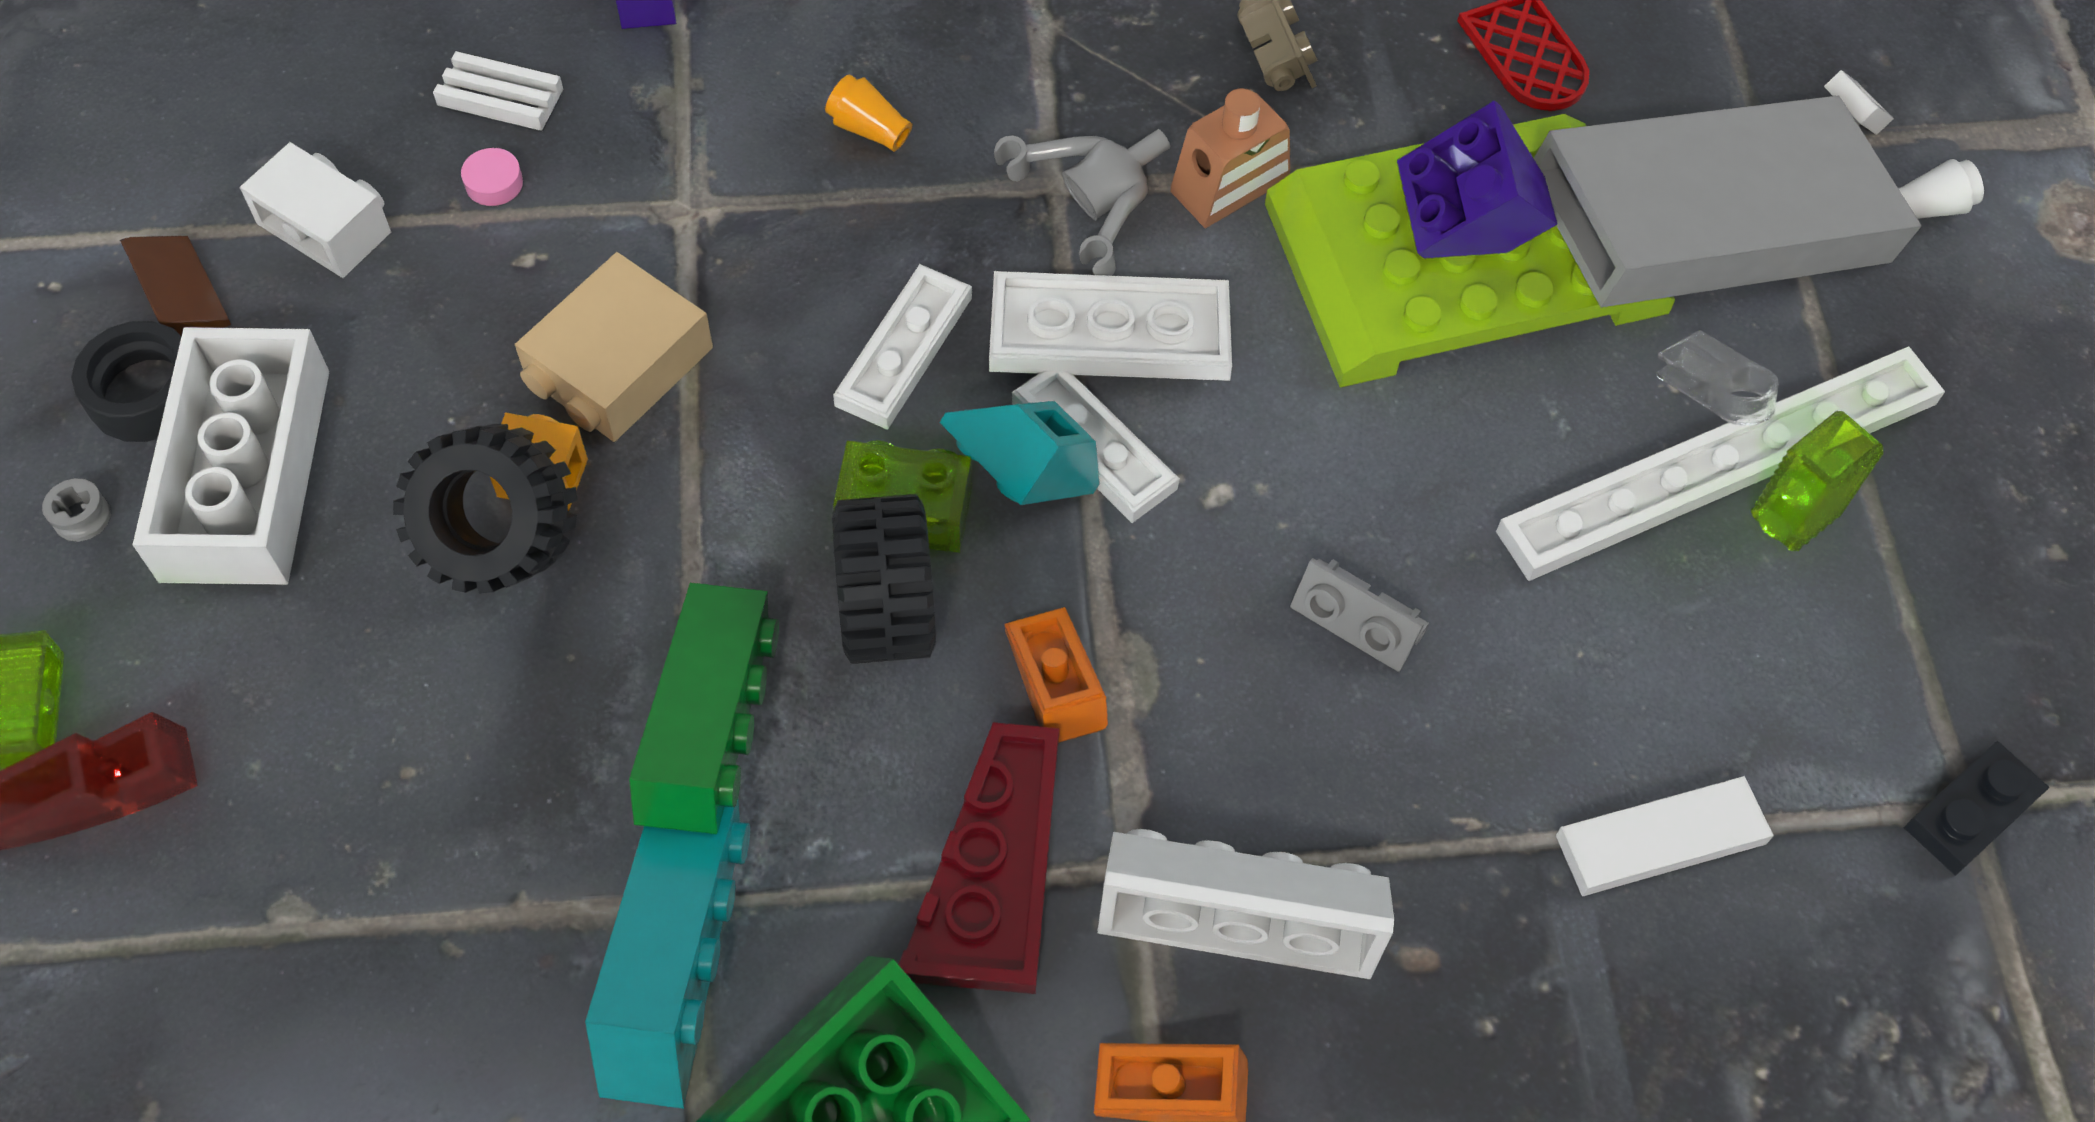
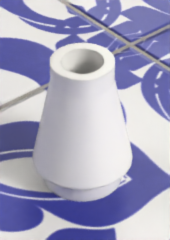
M1949 159L1898 188L1917 219L1967 214L1973 205L1979 204L1984 196L1981 175L1977 167L1969 160L1958 162L1955 159Z

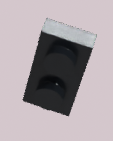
M1996 741L1903 828L1956 876L2050 787L2000 742Z

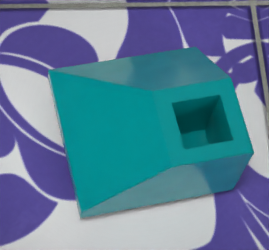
M1055 401L947 412L939 422L956 439V445L959 450L970 459L978 461L996 480V485L1000 492L1020 505L1094 494L1100 485L1096 441Z

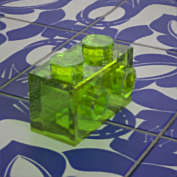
M879 440L867 443L847 441L833 509L838 500L917 494L925 506L929 549L960 553L972 490L971 456L957 455L950 450L941 448L928 451L901 448Z

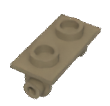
M1242 0L1239 4L1240 9L1237 17L1245 30L1252 48L1272 40V42L1254 50L1266 84L1274 87L1277 91H1285L1294 85L1295 79L1306 75L1311 88L1316 87L1317 85L1308 66L1318 60L1305 31L1296 35L1293 34L1290 25L1300 20L1291 0Z

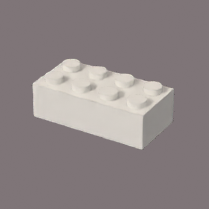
M183 328L133 541V547L158 583L288 585L329 376V369L310 329Z

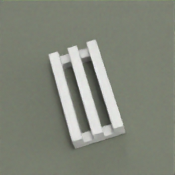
M455 51L451 58L453 69H445L442 75L444 85L437 84L433 94L438 106L542 131L563 91L560 76ZM460 87L466 88V89H470V90H474V91H478V92L487 93V94L490 95V97H489V96H485V95H481V94H477V93H473V92H469V91H465V90H461ZM512 100L538 106V108L512 102Z

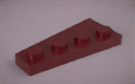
M993 722L964 795V803L953 831H950L942 851L941 862L929 893L926 892L917 915V924L907 949L903 951L898 964L914 983L1036 994L1059 728Z

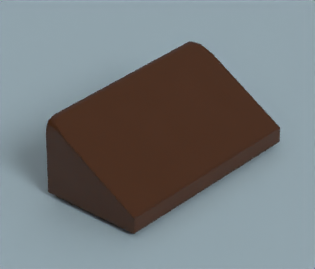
M188 236L129 237L120 240L160 324L175 329L181 337L184 327L225 328L231 325Z

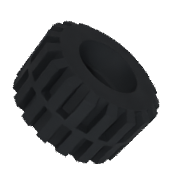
M490 424L457 430L450 434L438 436L427 442L429 448L416 451L408 460V463L415 470L401 473L396 485L397 488L406 491L405 497L393 501V515H404L405 521L404 527L396 529L400 542L411 540L415 550L408 556L416 567L428 563L431 569L427 577L440 584L453 579L452 590L467 593L478 588L479 594L495 592L504 587L508 588L533 577V575L546 570L555 563L552 557L563 553L570 543V540L563 534L576 528L578 514L568 512V504L578 501L576 487L566 489L562 477L571 474L565 461L554 464L550 459L556 449L547 441L532 443L534 433L522 427L508 430V424ZM475 471L485 473L495 479L503 487L510 500L512 522L510 530L502 543H496L482 537L473 529L465 515L463 506L464 490L469 478Z
M917 494L838 500L832 513L841 637L845 655L851 664L930 658L936 645V630L925 506Z

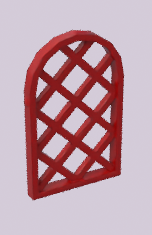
M1498 0L1459 13L1457 22L1505 89L1518 102L1533 109L1556 111L1567 109L1580 101L1589 84L1590 70L1582 54L1542 0ZM1525 3L1522 11L1511 8ZM1530 6L1533 7L1539 16L1528 13ZM1492 14L1490 22L1479 19ZM1499 14L1519 19L1516 30L1497 25L1496 22ZM1529 22L1545 27L1542 37L1523 33L1524 23ZM1475 27L1487 30L1484 39ZM1493 32L1513 38L1510 48L1507 49L1489 43ZM1550 32L1559 43L1548 40ZM1518 41L1538 46L1535 57L1515 51ZM1544 49L1564 54L1561 65L1541 59ZM1495 54L1506 57L1504 65L1500 63ZM1512 59L1532 65L1529 76L1510 71L1509 67ZM1570 59L1578 70L1567 67ZM1538 67L1558 73L1555 84L1536 79ZM1565 75L1581 80V86L1578 91L1561 86ZM1514 81L1526 84L1524 91ZM1536 87L1552 92L1550 99L1531 95V88ZM1558 95H1562V96H1565V97H1566V98L1557 99Z

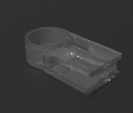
M1698 330L1658 353V358L1666 362L1667 365L1657 372V377L1711 410L1723 420L1732 424L1756 425L1769 420L1774 415L1779 388L1777 376L1769 369L1753 362L1705 332ZM1738 391L1754 392L1761 396L1747 398L1736 396L1731 393Z

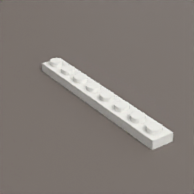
M1908 346L1500 520L1496 533L1527 580L1531 581L1935 406L1945 391Z

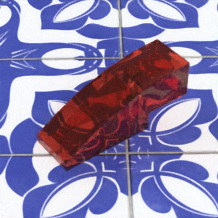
M150 712L96 740H91L78 733H74L1 770L0 850L25 846L72 834L117 820L159 804L198 786L186 727L154 712Z

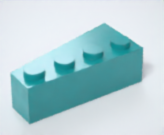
M739 799L735 807H724L717 834L643 827L585 1020L600 1098L684 1109L696 1048L702 1032L710 982L715 980L721 949L719 938L723 922L730 921L736 893V882L732 880L735 864L743 865L745 863L749 848L750 824L740 822Z

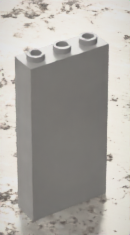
M1839 95L1551 130L1534 157L1546 178L1558 223L1557 227L1600 307L1892 263L1922 226Z

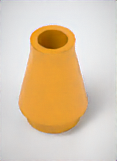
M850 74L843 77L831 92L825 106V112L833 117V124L835 126L882 144L893 152L903 145L912 129V123L902 117L865 77L856 79Z

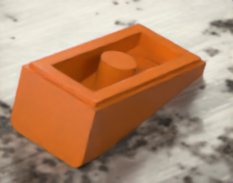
M1063 607L1005 623V632L1038 725L1040 727L1059 728L1058 743L1105 729L1108 725L1106 695L1066 608Z
M1100 1043L1094 1114L1099 1117L1149 1122H1246L1248 1059L1241 1047L1233 1044Z

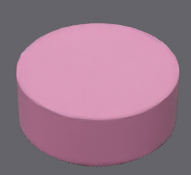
M486 148L479 150L466 159L461 169V177L468 196L481 205L497 206L505 204L514 199L523 186V177L518 160L512 153L504 149Z

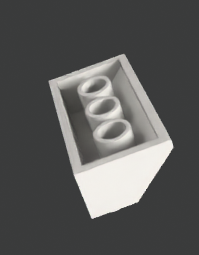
M1136 829L1129 831L1127 834L1113 832L1097 933L1371 979L1393 934L1394 913L1389 877L1371 875L1369 869L1357 864L1339 863L1329 868L1305 864L1301 858L1290 853L1269 852L1263 856L1235 852L1232 846L1218 841H1200L1195 845L1167 841L1164 835L1152 830Z

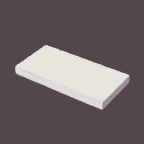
M994 271L989 372L1039 374L1044 371L1069 372L1073 375L1230 381L1232 352L1229 280Z

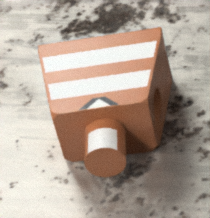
M1243 88L1229 92L1225 98L1224 106L1197 120L1187 130L1170 192L1206 229L1264 195L1270 187L1290 175V129L1286 122L1257 93Z

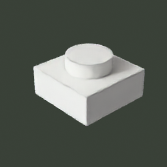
M1842 70L1824 86L1832 96H1840L1858 126L1861 124L1876 135L1894 119L1856 80Z

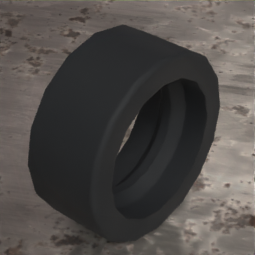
M155 321L126 322L107 328L91 339L76 357L71 375L75 396L90 419L104 434L124 442H148L158 439L172 376L164 387L155 394L133 403H112L105 399L107 387L114 377L130 365L146 360H165L172 363L175 367L181 336L175 329Z

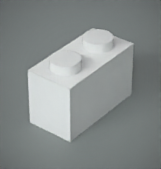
M291 142L240 186L251 213L259 226L342 278L391 233L382 209L384 201L376 189L360 179L354 182L341 174L325 156L319 153L310 155Z

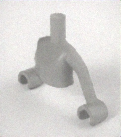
M1159 129L1128 149L1113 140L1098 136H1078L1035 144H1025L1021 138L1016 136H1005L996 143L994 156L997 165H1003L1007 160L1013 159L1007 166V175L1010 180L1017 182L1028 175L1030 162L1079 155L1085 156L1078 164L1062 172L1064 183L1075 201L1093 220L1096 221L1108 211L1110 212L1098 235L1090 236L1082 242L1079 251L1080 261L1082 264H1088L1092 259L1102 257L1101 260L1095 263L1092 269L1093 275L1112 276L1116 270L1113 241L1130 213L1144 201L1149 193L1147 178L1142 167L1170 149V143L1165 134Z

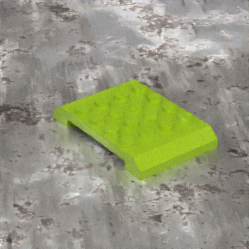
M1566 114L1513 124L1534 158L1549 131L1584 127L1586 124ZM1424 143L1297 169L1270 187L1266 193V209L1340 388L1394 376L1401 361L1607 315L1611 316L1615 326L1669 314L1675 302L1673 296L1600 307L1557 225L1508 253L1423 258L1417 253L1397 160Z

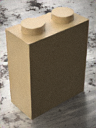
M616 252L516 342L515 347L523 368L520 376L535 395L545 400L551 396L565 407L568 415L581 428L588 432L596 429L615 442L713 349L706 312Z

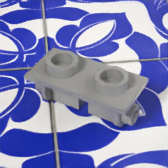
M1312 558L1291 602L1290 608L1397 672H1400L1414 644L1417 645L1430 624L1420 618L1422 611L1417 608L1412 610L1383 592L1379 596L1369 591L1370 584L1339 567V562L1334 559L1328 564L1320 558L1318 560Z

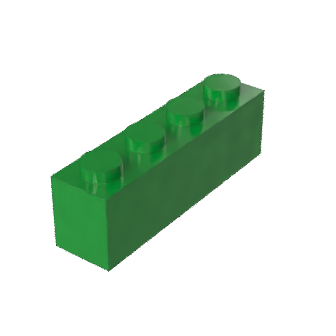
M690 582L629 778L634 825L717 834L724 807L736 806L741 782V767L736 765L738 754L749 755L754 733V715L749 714L751 705L761 706L763 703L767 681V668L762 665L764 657L774 658L778 644L779 620L769 618L768 591Z

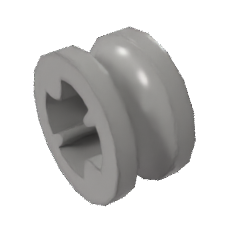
M74 478L57 484L46 494L42 503V512L47 521L53 526L60 537L68 541L79 542L93 538L103 531L111 517L110 505L95 484L86 479ZM83 502L84 504H81V507L84 511L77 516L70 517L69 515H72L69 507L75 503Z

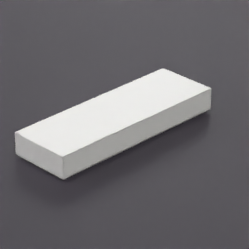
M919 264L833 394L834 406L888 430L971 301L972 286Z
M1044 371L1012 392L1013 405L1055 401L1096 441L1100 482L1097 489L1131 523L1178 490L1180 478L1073 374L1069 372Z
M1745 776L1562 826L1556 834V838L1582 897L1763 846L1774 836Z

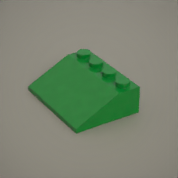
M867 956L695 1122H1029L1031 1119L894 959Z

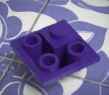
M1492 101L1397 160L1417 253L1423 258L1508 253L1558 224L1544 174L1505 111L1496 101Z

